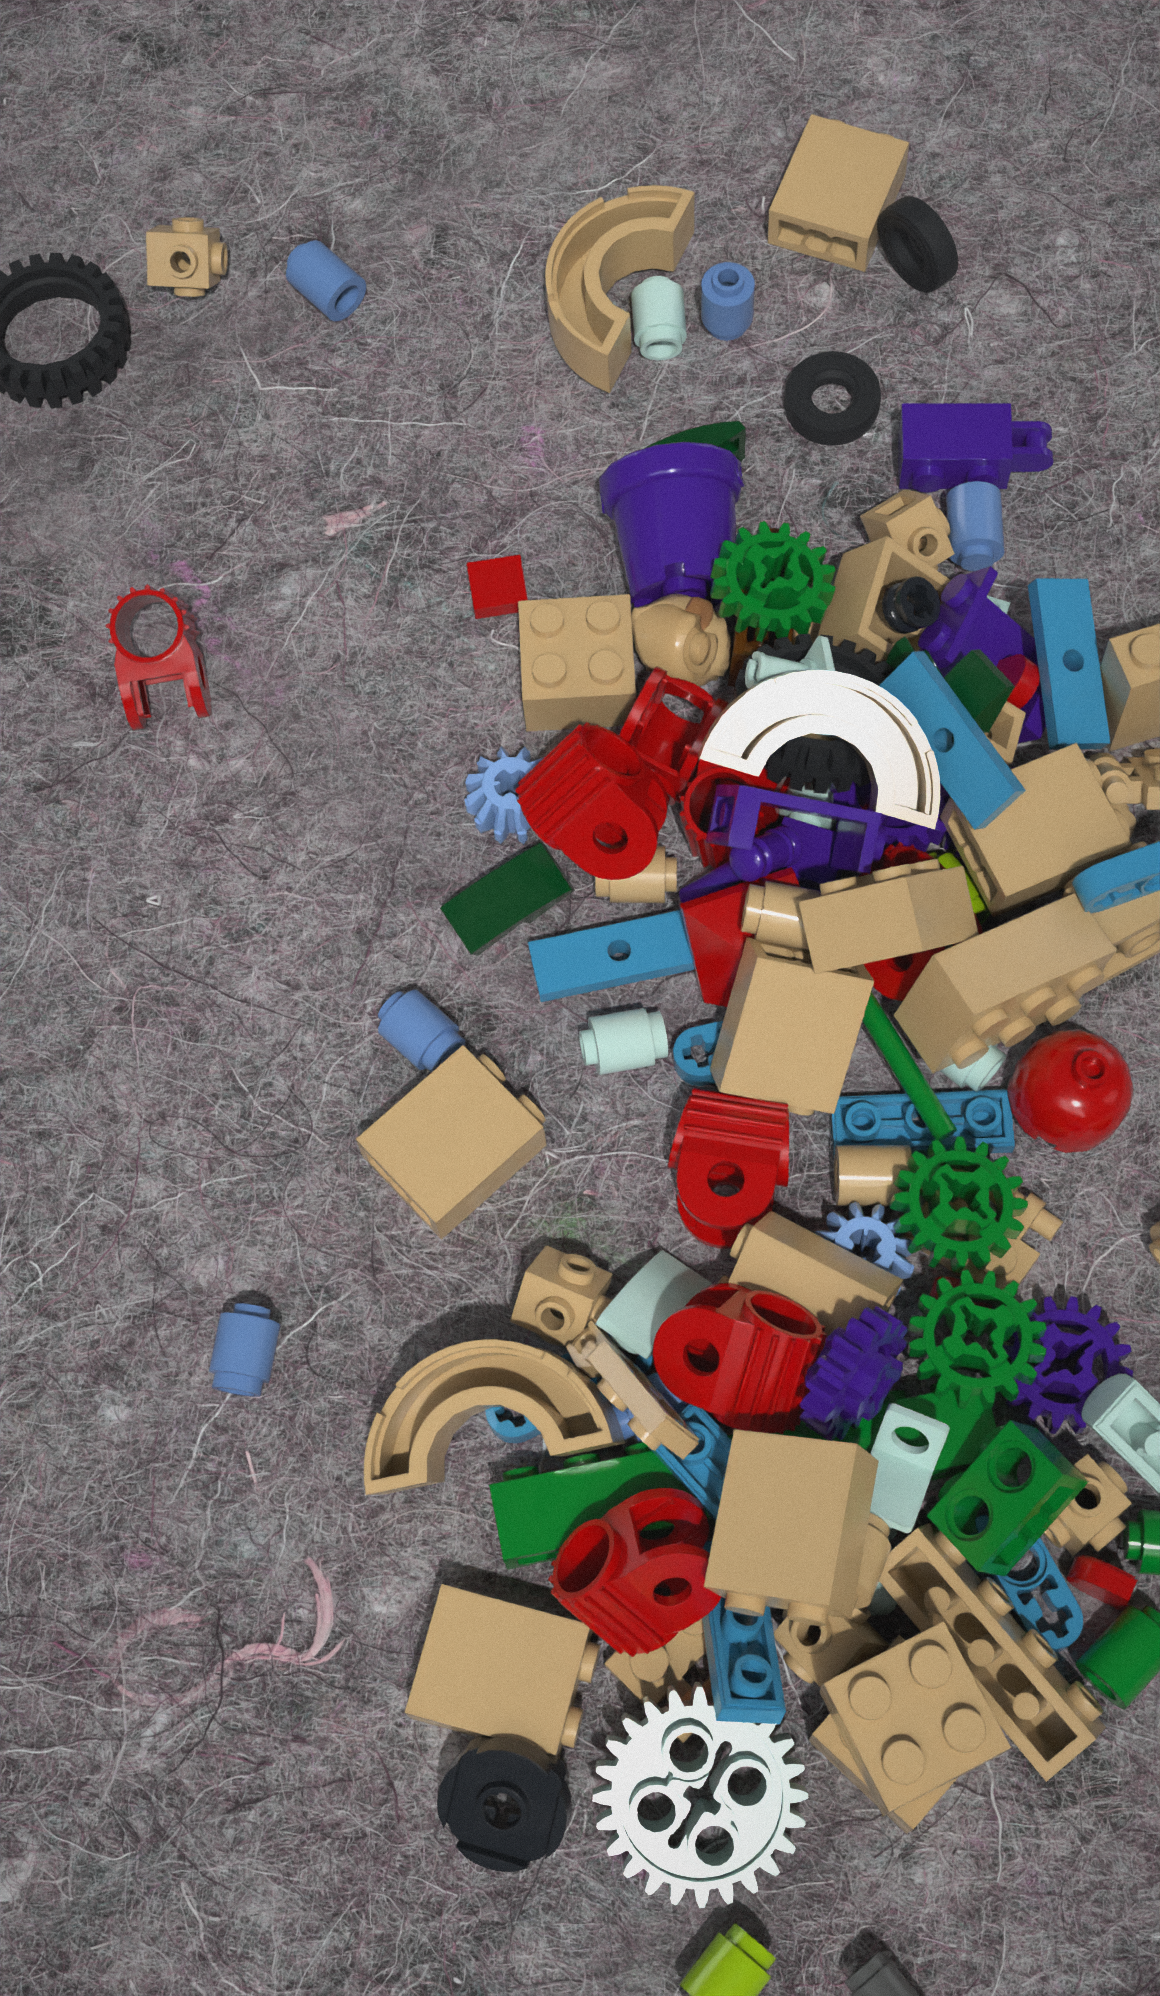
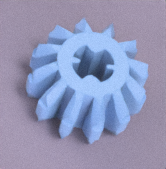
M501 746L497 752L498 760L496 762L480 756L477 762L479 773L468 774L465 784L467 792L470 794L464 799L467 813L476 816L474 818L475 826L480 833L494 829L495 840L500 845L509 833H516L518 841L524 845L528 839L527 830L531 826L523 815L520 804L517 802L519 794L516 793L515 789L519 786L518 782L543 758L531 762L530 751L525 746L516 757H509L506 749Z
M856 1201L850 1203L848 1221L840 1214L832 1211L826 1218V1224L830 1231L821 1230L815 1232L820 1237L851 1253L854 1246L860 1245L861 1252L864 1251L865 1246L870 1247L875 1251L872 1264L901 1279H909L912 1276L914 1265L905 1259L911 1255L907 1249L912 1239L898 1238L901 1233H896L894 1226L899 1218L893 1219L887 1224L882 1222L885 1208L881 1204L874 1206L871 1217H863L862 1208Z

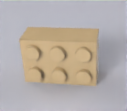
M1073 893L934 954L895 1012L894 1017L932 1073L953 1064L958 1069H963L981 1059L988 1052V1046L990 1045L994 1046L1002 1042L1005 1047H1011L1028 1037L1035 1030L1036 1026L1043 1022L1049 1021L1051 1026H1055L1072 1017L1082 1006L1078 1001L1081 996L1093 989L1104 979L1105 975L1101 970L1117 949L1089 911L1085 912L1077 894Z

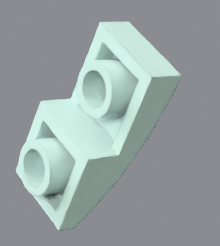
M662 1250L623 1287L601 1313L596 1325L609 1333L612 1341L618 1347L627 1352L639 1354L647 1360L653 1354L654 1339L662 1323L677 1310L684 1308L693 1296L702 1289L711 1286L712 1283Z

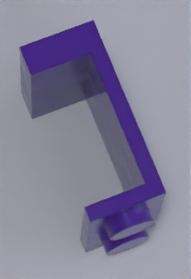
M991 566L968 574H959L946 585L941 594L942 604L937 620L923 631L918 640L919 651L926 649L929 652L943 678L971 650L980 649L996 667L999 660L1016 654H1022L1038 665L1035 638L987 598L998 575V572ZM1039 682L1034 695L1021 708L1026 714L1018 744L1040 739L1046 728L1041 683Z
M717 784L706 843L752 850L760 805L839 821L830 865L832 868L870 874L872 862H879L882 856L886 839L885 828L879 826L882 813L743 785Z

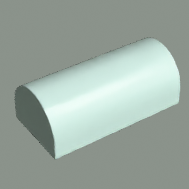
M1127 1374L1114 1375L1099 1384L1089 1395L1082 1409V1419L1160 1495V1404L1131 1376Z

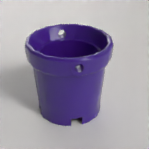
M677 442L659 444L637 450L611 463L599 478L602 513L610 517L615 524L629 586L631 604L634 602V608L641 607L670 594H683L706 599L712 603L713 609L719 610L723 599L711 598L710 592L714 579L710 576L714 560L719 557L722 543L725 540L735 543V504L740 500L741 487H744L741 462L730 450L712 444Z

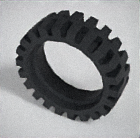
M50 252L49 262L44 263L40 253L29 256L30 266L23 267L19 259L9 263L12 274L7 276L0 270V392L2 394L7 392L11 400L20 404L26 398L29 406L41 408L43 400L46 398L51 409L62 408V397L68 396L72 405L83 402L81 391L87 390L92 397L102 392L99 380L102 379L106 383L111 384L117 378L115 367L123 369L127 361L125 351H130L131 348L129 320L113 280L106 272L102 274L98 265L90 261L85 266L82 257L72 254L67 263L62 253ZM56 297L79 299L93 306L99 313L101 321L98 332L84 349L66 360L44 365L24 363L8 356L3 349L2 338L6 327L19 312L36 302Z
M798 634L795 645H792L786 636L775 639L773 648L768 644H764L757 651L763 652L765 655L800 662L804 659L813 643L810 634ZM820 635L829 639L835 672L854 675L877 686L892 673L893 668L886 661L875 665L876 654L866 648L858 655L855 653V642L844 639L841 646L837 647L833 646V636ZM749 655L744 661L742 670H739L732 701L748 690L745 684V671L749 659L753 660L752 655ZM803 736L790 739L769 756L763 769L769 767L767 779L779 784L785 776L791 778L789 788L802 791L805 782L813 784V793L822 794L827 793L829 783H833L837 793L850 791L853 781L859 787L870 783L865 761L850 743L842 739L826 741L805 738Z

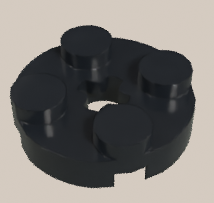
M476 1737L452 1761L443 1778L437 1798L438 1817L443 1828L447 1823L451 1833L458 1839L456 1848L473 1863L501 1872H516L527 1869L530 1861L540 1859L545 1854L546 1859L554 1853L563 1839L572 1810L571 1793L566 1783L567 1770L558 1757L545 1754L542 1750L527 1742L505 1737ZM499 1793L507 1794L514 1798L520 1808H513L509 1816L498 1813V1803L488 1799L490 1795H499Z

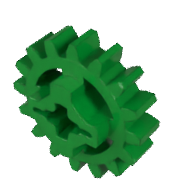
M762 521L759 523L757 533L754 536L742 527L738 529L735 543L725 540L722 543L719 557L714 560L710 576L714 581L710 594L711 598L723 599L718 614L721 618L731 615L737 616L738 620L735 631L738 633L744 631L748 626L756 628V641L762 642L767 631L775 632L777 639L788 637L789 631L792 628L798 634H808L812 622L820 624L823 621L828 605L831 604L836 587L831 585L835 574V567L827 564L822 565L827 552L826 548L821 546L811 550L807 546L811 534L807 531L800 534L797 539L789 536V523H783L778 533H772L766 521Z
M957 1136L950 1151H946L938 1139L934 1140L927 1149V1157L915 1151L906 1163L910 1171L900 1170L893 1183L897 1188L904 1191L894 1194L890 1201V1209L904 1212V1215L898 1219L894 1226L895 1232L905 1233L911 1231L914 1238L907 1250L911 1254L921 1250L923 1247L931 1251L928 1266L935 1268L941 1259L945 1257L950 1259L953 1273H960L965 1267L967 1259L970 1258L979 1271L985 1269L991 1261L990 1252L1002 1258L1011 1248L1007 1238L1017 1239L1023 1231L1024 1225L1013 1218L1021 1216L1028 1208V1201L1013 1197V1193L1019 1189L1023 1180L1021 1176L1006 1178L1003 1170L1006 1168L1009 1159L1003 1156L991 1162L986 1158L988 1144L982 1142L975 1152H970L966 1150L964 1137ZM953 1169H961L968 1172H957ZM920 1188L923 1190L921 1196L928 1202V1217L926 1219L920 1208ZM990 1191H992L996 1201L997 1213L989 1206ZM961 1198L968 1207L964 1206L955 1211L951 1208L949 1202L953 1203ZM946 1237H962L965 1241H956Z
M962 1270L959 1286L954 1288L946 1279L940 1278L937 1280L936 1285L939 1297L937 1300L925 1294H922L919 1298L918 1308L926 1317L912 1316L910 1318L908 1330L915 1335L922 1336V1338L909 1342L908 1346L909 1356L925 1358L917 1370L919 1380L935 1376L938 1379L934 1395L940 1399L950 1389L959 1392L958 1407L963 1409L968 1405L971 1396H980L985 1410L992 1409L995 1393L999 1391L1010 1402L1016 1400L1019 1390L1015 1380L1032 1385L1037 1372L1027 1362H1043L1047 1349L1032 1342L1043 1337L1047 1329L1045 1322L1029 1321V1318L1035 1312L1037 1302L1035 1299H1029L1019 1303L1015 1299L1019 1283L1014 1280L1003 1290L995 1287L996 1277L993 1271L987 1272L983 1284L974 1283L969 1270ZM973 1302L987 1303L995 1306L996 1309L977 1306ZM944 1314L947 1318L946 1324L952 1334L942 1340L940 1346L936 1347L934 1330L939 1319ZM967 1330H971L976 1337L986 1333L989 1336L986 1349L983 1350L977 1342L967 1346L964 1343ZM1017 1332L1019 1351L1016 1359L1010 1365L1007 1361L1008 1354L1002 1346L1004 1342L1011 1338L1013 1333ZM963 1369L979 1373L982 1378L964 1376L956 1371Z

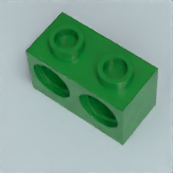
M1012 1420L1006 1425L995 1428L986 1436L980 1445L979 1451L981 1454L965 1472L953 1476L944 1484L938 1494L940 1501L927 1515L977 1571L1004 1577L1089 1482L1037 1428ZM1029 1456L1032 1464L1031 1474L1028 1480L1023 1485H1020L1017 1478V1469L1022 1459ZM986 1503L989 1509V1521L986 1528L979 1533L976 1527V1515L980 1507Z

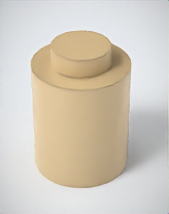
M836 1145L834 1155V1193L836 1205L849 1206L850 1203L856 1201L860 1206H875L876 1204L890 1206V1201L894 1194L904 1192L893 1183L900 1170L910 1171L906 1164L912 1155L910 1145Z

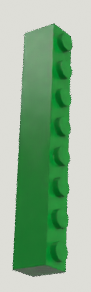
M934 1383L929 1387L931 1393L910 1398L906 1397L904 1390L889 1391L883 1401L882 1409L874 1418L867 1421L862 1417L860 1425L856 1429L850 1426L843 1439L840 1440L835 1437L833 1441L856 1443L868 1453H871L887 1407L891 1403L943 1422L950 1427V1430L931 1476L930 1482L951 1478L961 1472H965L981 1454L979 1451L980 1445L986 1436L996 1428L992 1409L985 1410L980 1396H971L966 1408H959V1392L950 1389L946 1395L939 1399L934 1395L937 1383ZM802 1421L800 1425H796L794 1431L785 1430L783 1434L778 1432L770 1433L826 1440L807 1427ZM899 1427L894 1430L896 1436L908 1445L923 1447L929 1444L927 1437L915 1428ZM733 1434L727 1435L732 1440ZM644 1442L625 1448V1457L601 1461L599 1454L575 1456L563 1461L564 1469L539 1474L538 1467L517 1468L504 1472L501 1475L502 1482L489 1485L502 1557L507 1570L556 1560L560 1546L564 1544L576 1528L587 1521L601 1519L610 1509L637 1493L656 1488H672L689 1492ZM706 1512L709 1528L715 1527L716 1522ZM656 1521L645 1526L640 1536L648 1540L668 1536L675 1526L667 1521Z

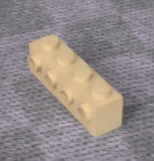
M932 1522L916 1528L890 1551L879 1582L921 1632L944 1621L999 1726L1047 1782L1094 1742L1106 1728L1098 1718L1103 1713L1100 1704L1084 1685L1078 1681L1070 1685L1053 1665L1058 1660L1055 1651L1036 1630L1031 1628L1026 1633L1009 1614V1611L1014 1608L1012 1601L994 1580L987 1577L981 1581L965 1562L966 1558Z

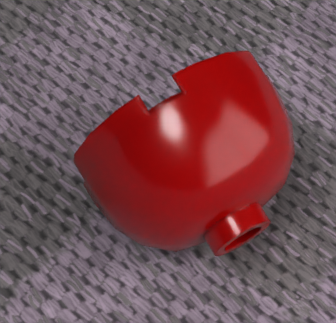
M1074 1029L1055 1031L1031 1044L1015 1065L1014 1073L1009 1078L1007 1093L1011 1112L1026 1134L1034 1140L1041 1137L1046 1142L1056 1145L1053 1148L1054 1150L1072 1153L1089 1151L1105 1142L1115 1133L1130 1110L1134 1088L1128 1064L1115 1046L1099 1035Z

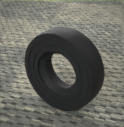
M905 196L889 205L879 215L877 230L883 251L892 267L907 284L918 291L928 293L943 286L956 274L958 254L953 238L943 220L927 203L917 197Z
M838 351L821 352L804 359L794 368L786 384L784 406L792 427L807 440L821 445H843L859 439L873 426L880 409L881 390L876 374L860 358ZM839 384L851 392L853 402L849 408L840 413H826L814 405L812 394L822 385Z

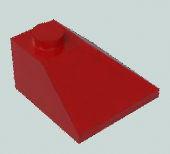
M792 867L760 877L752 882H744L680 904L699 991L704 1003L728 1006L747 937L754 939V934L740 931L749 884L764 886L765 881L800 887Z

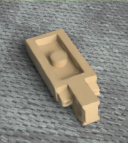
M590 1321L587 1324L588 1327L572 1343L569 1342L566 1346L576 1367L590 1378L603 1377L596 1385L597 1388L620 1411L624 1412L628 1408L632 1412L634 1417L627 1424L649 1448L655 1451L663 1444L684 1460L699 1444V1438L641 1369L626 1357L603 1329L598 1327L593 1321Z

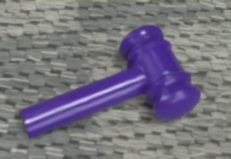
M779 826L767 830L763 835L754 837L752 850L732 848L728 862L680 889L679 897L681 902L684 903L729 888L742 880L752 882L760 877L767 876L772 871L782 870L795 864L802 855V842L799 835L790 827Z

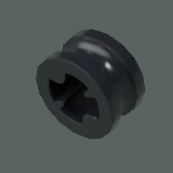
M915 576L901 583L891 585L885 591L882 599V610L890 627L899 633L908 634L928 627L937 620L940 613V599L936 589L928 580Z

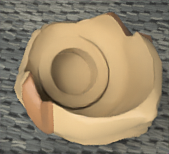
M670 594L652 603L633 608L631 620L635 648L641 662L646 667V671L652 672L656 666H659L668 671V676L687 680L698 686H704L710 681H716L718 677L724 676V672L728 669L731 662V638L727 631L725 619L721 618L718 612L713 609L710 601L683 594Z

